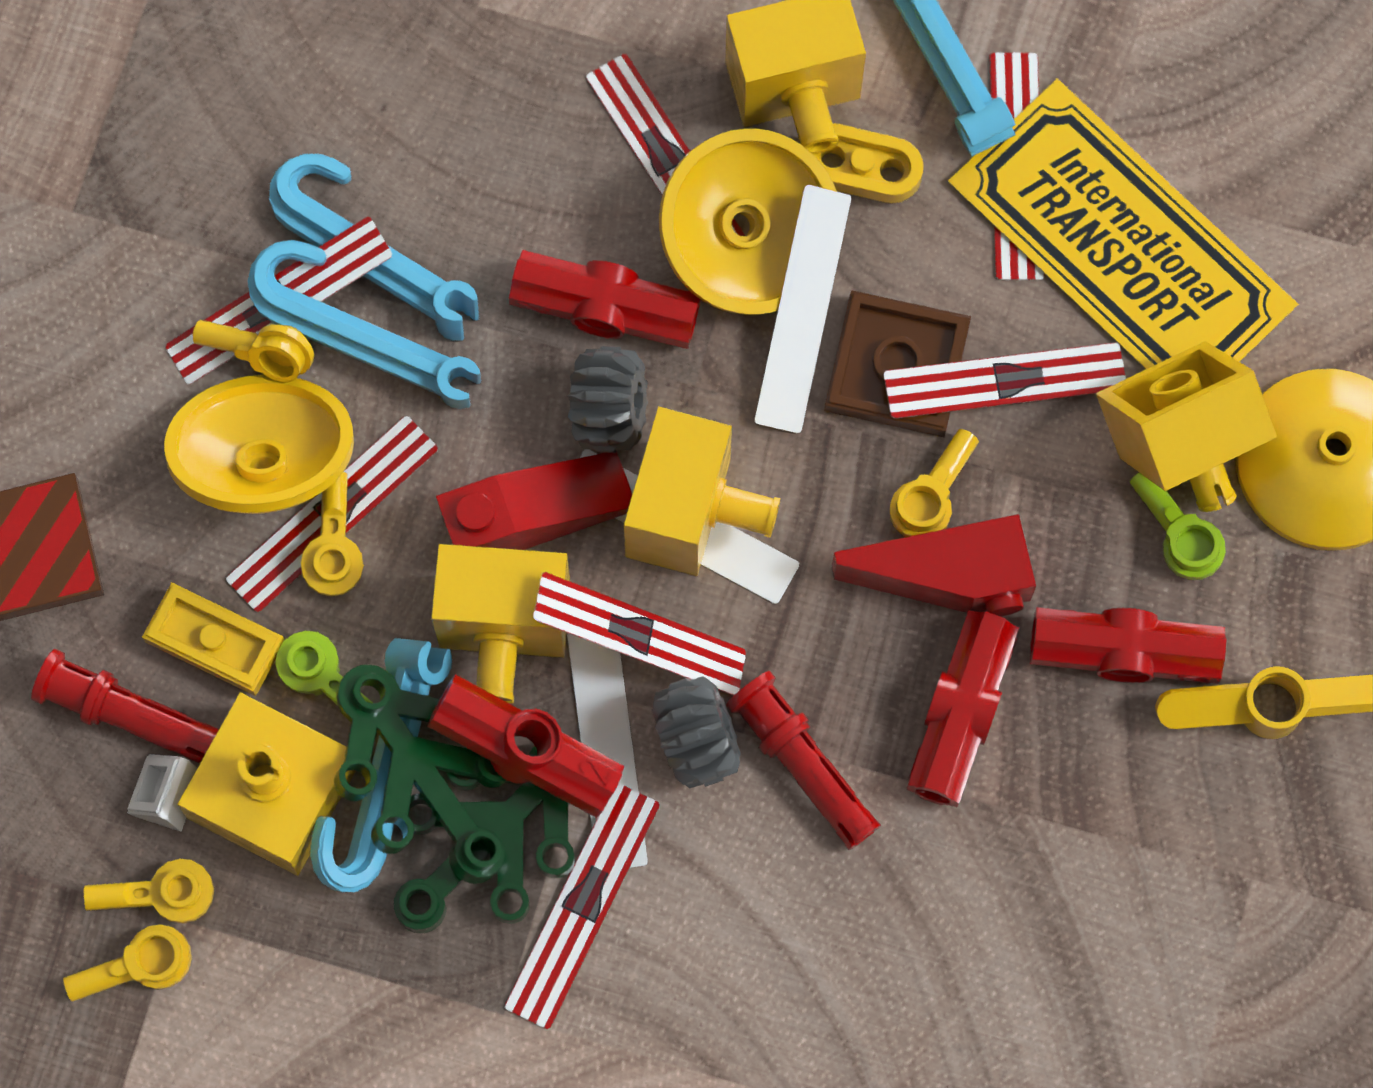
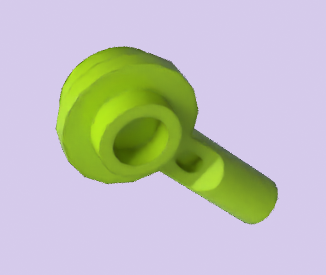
M1137 473L1130 480V484L1166 531V537L1163 542V557L1168 568L1177 576L1188 580H1202L1213 575L1221 567L1226 554L1225 540L1220 530L1211 522L1198 518L1196 514L1184 515L1167 491L1161 489L1141 473Z
M302 631L292 634L283 641L277 651L275 664L280 679L288 688L297 693H313L315 696L325 694L337 704V688L343 676L339 674V658L336 647L328 637L319 632ZM361 693V696L364 700H366L369 703H373L363 693Z

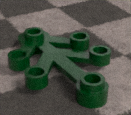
M366 664L352 668L341 679L336 693L337 704L341 713L351 722L344 763L334 778L336 791L346 800L359 801L367 797L375 787L377 772L369 761L377 731L391 751L381 815L371 830V839L375 847L383 853L396 854L402 851L412 840L414 825L408 817L414 784L454 841L449 852V863L454 874L467 883L480 884L486 882L503 865L505 859L504 845L493 831L476 826L438 770L476 778L481 785L488 788L500 787L507 780L500 775H493L488 772L484 764L486 758L470 749L418 738L412 735L400 717L429 722L439 698L400 690L393 675L379 666ZM362 686H372L379 692L380 702L369 703L361 696L360 688ZM350 770L360 772L365 778L366 786L360 789L350 786L345 777L346 772ZM383 824H396L401 829L402 840L394 842L387 839L383 833ZM479 842L484 844L489 849L490 859L488 861L476 859L471 852L472 843Z
M535 746L528 754L529 756H538ZM485 759L484 764L487 771L493 775H499L491 761ZM446 772L450 783L457 789L467 791L480 785L476 778L461 780L454 773ZM531 782L520 783L522 785L503 802H460L478 828H486L493 831L504 845L505 859L503 865L497 871V887L492 892L490 905L494 916L506 924L520 922L529 911V897L523 888V821L542 802L545 840L541 842L536 851V861L539 870L549 878L558 879L568 875L575 864L574 850L568 842V802ZM420 793L411 795L409 811L418 804L428 806ZM433 811L430 820L425 824H413L415 835H426L434 829H445ZM479 842L471 844V852L476 859L483 861L490 854L489 849L484 844ZM559 847L567 853L568 859L562 867L550 868L544 863V854L550 848ZM449 857L426 880H410L397 891L394 898V911L400 924L408 931L419 934L428 933L436 929L444 920L446 915L445 898L463 881L452 871ZM508 892L516 893L522 899L521 908L513 914L503 913L498 908L500 897ZM416 893L428 895L431 898L429 910L420 915L411 913L407 909V903L412 895Z

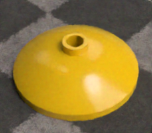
M731 130L711 137L688 152L673 170L663 191L660 203L659 231L661 243L668 263L675 275L691 293L720 310L743 315H758L778 311L804 188L807 185L836 191L826 169L803 145L787 136L769 130ZM736 214L744 215L749 221L750 228L745 236L737 235L732 229V219Z
M1338 369L1308 370L1282 379L1262 394L1277 438L1235 457L1238 481L1248 504L1261 521L1281 537L1304 547L1336 551L1353 549L1373 542V380L1353 372ZM1329 439L1342 441L1346 446L1347 453L1342 456L1333 455L1328 451L1326 441Z
M253 375L228 380L199 393L189 400L173 417L164 441L167 468L174 482L182 491L207 506L241 514H263L282 511L312 499L326 490L341 476L351 459L354 447L351 418L344 405L332 393L317 384L300 378H296L291 382H279L265 375Z

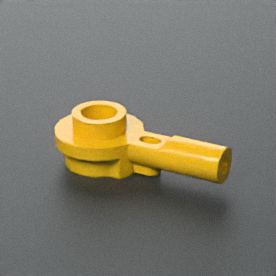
M198 320L194 327L193 342L195 344L233 352L238 359L249 361L255 371L261 372L275 381L291 382L295 380L298 375L305 374L314 361V351L311 344L302 332L292 326L271 324L263 327L258 334L204 320Z
M958 429L929 475H919L917 480L903 484L894 493L889 507L890 519L894 528L904 537L947 528L952 515L949 488L979 443L977 437L964 429Z
M345 472L322 492L321 535L309 543L303 551L301 559L302 576L307 585L318 594L330 597L344 595L354 589L361 579L364 567L362 553L357 545L346 537L348 474Z
M187 859L167 862L156 871L151 881L84 886L86 911L154 906L163 918L170 922L183 924L195 921L205 914L213 901L214 895L211 876L202 865Z
M162 924L148 926L135 935L130 945L125 946L122 957L64 977L63 982L67 995L73 1002L131 980H136L142 985L154 989L170 988L179 983L189 971L192 960L191 947L185 936L173 927Z

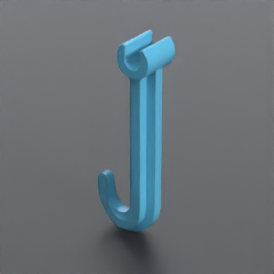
M893 0L958 115L954 119L955 125L969 154L974 156L1015 136L1012 127L1016 124L1010 110L1001 97L992 99L937 0Z
M303 154L289 159L276 170L270 182L269 200L278 221L316 247H320L354 224L302 193L298 188V183L305 175L319 174L340 184H347L351 181V171L343 163L323 154ZM388 246L392 252V257L363 276L434 319L439 333L445 338L452 341H462L464 339L462 316L455 311L464 312L475 321L479 319L478 297L475 290L463 281L446 282Z
M295 240L276 242L261 251L252 263L247 281L250 299L258 312L272 323L292 326L302 332L308 339L438 394L443 402L451 408L465 409L470 407L469 393L455 389L450 385L451 381L456 377H465L476 384L481 383L480 370L476 363L469 358L461 356L447 357L277 282L274 274L275 269L284 260L293 259L316 266L325 264L327 257L321 248Z
M395 638L386 650L385 665L386 670L396 679L400 690L428 696L431 684H439L449 675L452 667V655L450 649L431 647V642ZM400 717L412 735L418 737L422 721ZM380 736L372 761V765L377 772V782L368 796L362 799L349 853L341 865L337 866L335 864L332 854L336 828L334 818L320 816L315 822L310 849L313 870L321 883L335 891L357 892L368 887L379 875L387 856L386 853L381 852L375 847L371 839L372 827L381 815L391 751ZM385 823L382 827L385 837L391 840L395 825L393 823Z

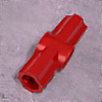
M522 250L517 260L509 294V305L569 319L577 329L594 336L617 339L622 338L625 333L685 349L689 348L701 300L690 291L641 280L632 269L617 263L593 260L589 261L585 266Z
M1036 607L1031 631L1030 664L1097 671V675L1103 679L1123 683H1144L1153 680L1154 677L1219 684L1222 679L1227 639L1225 627L1158 620V616L1153 612L1141 609L1111 608L1104 610L1102 614Z
M968 610L947 673L942 671L924 722V725H927L928 728L921 747L919 746L908 778L910 780L906 790L915 793L924 800L939 805L954 807L959 805L979 744L984 745L1002 695V692L998 691L1017 641L1016 636L1019 627L1008 622L1006 618L985 611L975 612Z
M456 674L439 699L427 727L490 760L496 772L505 780L516 784L531 782L595 818L603 812L623 775L624 766L561 732L556 719L547 712L538 709H525L522 711ZM521 736L530 740L536 747L538 756L532 757L520 751L514 737Z

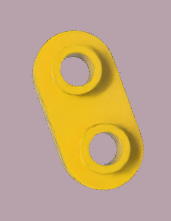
M832 123L834 131L838 135V145L826 152L814 154V156L828 172L836 191L885 203H899L915 194L922 179L923 160L920 152L913 144L901 138ZM827 154H837L842 158L843 163L839 167L830 168L824 165L821 159ZM892 167L898 169L903 177L898 181L889 182L880 173L885 168Z

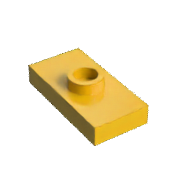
M172 582L142 636L145 643L254 696L258 694L276 660L277 651L285 640L282 635Z

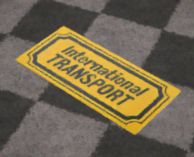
M1058 78L1014 118L1016 125L1012 129L1015 132V136L976 154L948 180L955 189L1145 369L1204 341L1240 362L1299 305Z

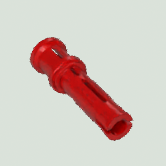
M53 649L46 657L36 677L31 693L32 701L43 704L48 700L80 714V721L85 724L98 725L103 721L169 751L181 754L199 764L220 729L190 718L188 715L149 698H144L130 692V690L118 685V679L114 678L113 673L102 670L99 674L65 660V653L57 649Z
M771 671L764 672L739 690L726 703V707L731 713L739 712L761 740L758 747L764 755L768 754L770 758L777 757L783 766L788 769L811 802L834 828L848 850L855 848L871 836L874 831L879 829L881 824L865 808L852 788L807 732L811 728L808 724L809 719L804 713L796 714L773 685L776 677Z

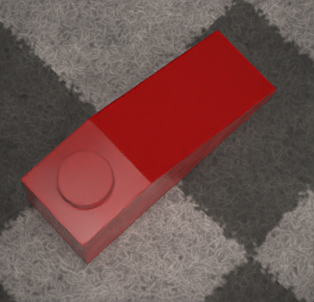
M616 450V453H601L494 475L437 495L436 499L452 545L526 550L627 514L633 493Z
M1019 514L836 551L833 555L832 572L834 580L968 613V610L975 612L986 610V612L1000 617L1017 613L1024 609V602L1031 601L1036 588Z

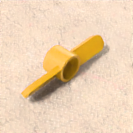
M1269 667L1257 673L1250 683L1167 690L1157 699L1155 711L1160 722L1170 729L1245 724L1252 733L1259 737L1279 739L1293 732L1304 717L1373 712V675L1304 680L1298 673L1289 668ZM1264 684H1276L1285 688L1295 701V716L1286 722H1273L1264 718L1254 705L1253 694L1255 689Z

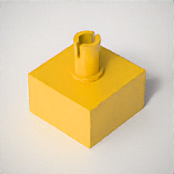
M786 0L727 15L725 63L743 126L747 127L792 116L800 144L813 155L826 152L837 146L839 139L834 131L828 106L861 98L866 51L851 0Z
M1206 341L1096 393L1119 458L1164 491L1189 480L1197 500V507L1202 512L1222 509L1217 498L1219 496H1222L1224 504L1227 506L1233 503L1237 497L1235 490L1230 484L1223 463L1277 438L1254 370Z
M658 406L624 522L626 558L698 577L711 527L715 528L717 522L764 534L765 537L771 538L781 498H771L727 486V479L725 478L731 458V425Z
M439 544L432 609V622L439 648L479 651L476 686L509 704H513L517 654L563 658L565 656L567 632L536 621L534 619V610L543 572L570 581L567 553Z
M240 692L177 805L190 821L299 876L310 856L312 834L317 818L320 816L331 817L341 799V796L336 791L334 778L344 763L346 746ZM355 770L346 772L345 777L348 784L355 774Z

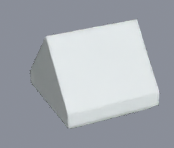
M149 754L144 762L127 808V813L181 832L186 817L177 804L197 767L183 757Z

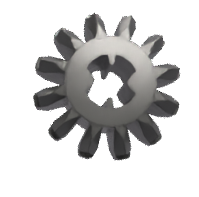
M615 346L586 349L583 354H579L577 357L574 372L570 375L571 390L568 395L570 400L568 418L572 422L571 433L582 449H596V452L616 453V450H631L642 438V427L646 424L645 413L649 402L646 391L648 381L645 379V365L635 350H621V347Z
M704 676L692 680L685 678L669 684V688L655 692L652 708L656 721L655 729L661 741V748L667 757L668 766L673 769L675 778L688 788L703 784L706 787L724 780L723 777L738 772L741 755L736 740L738 737L733 729L732 720L726 709L725 701L721 698L718 688L714 683Z

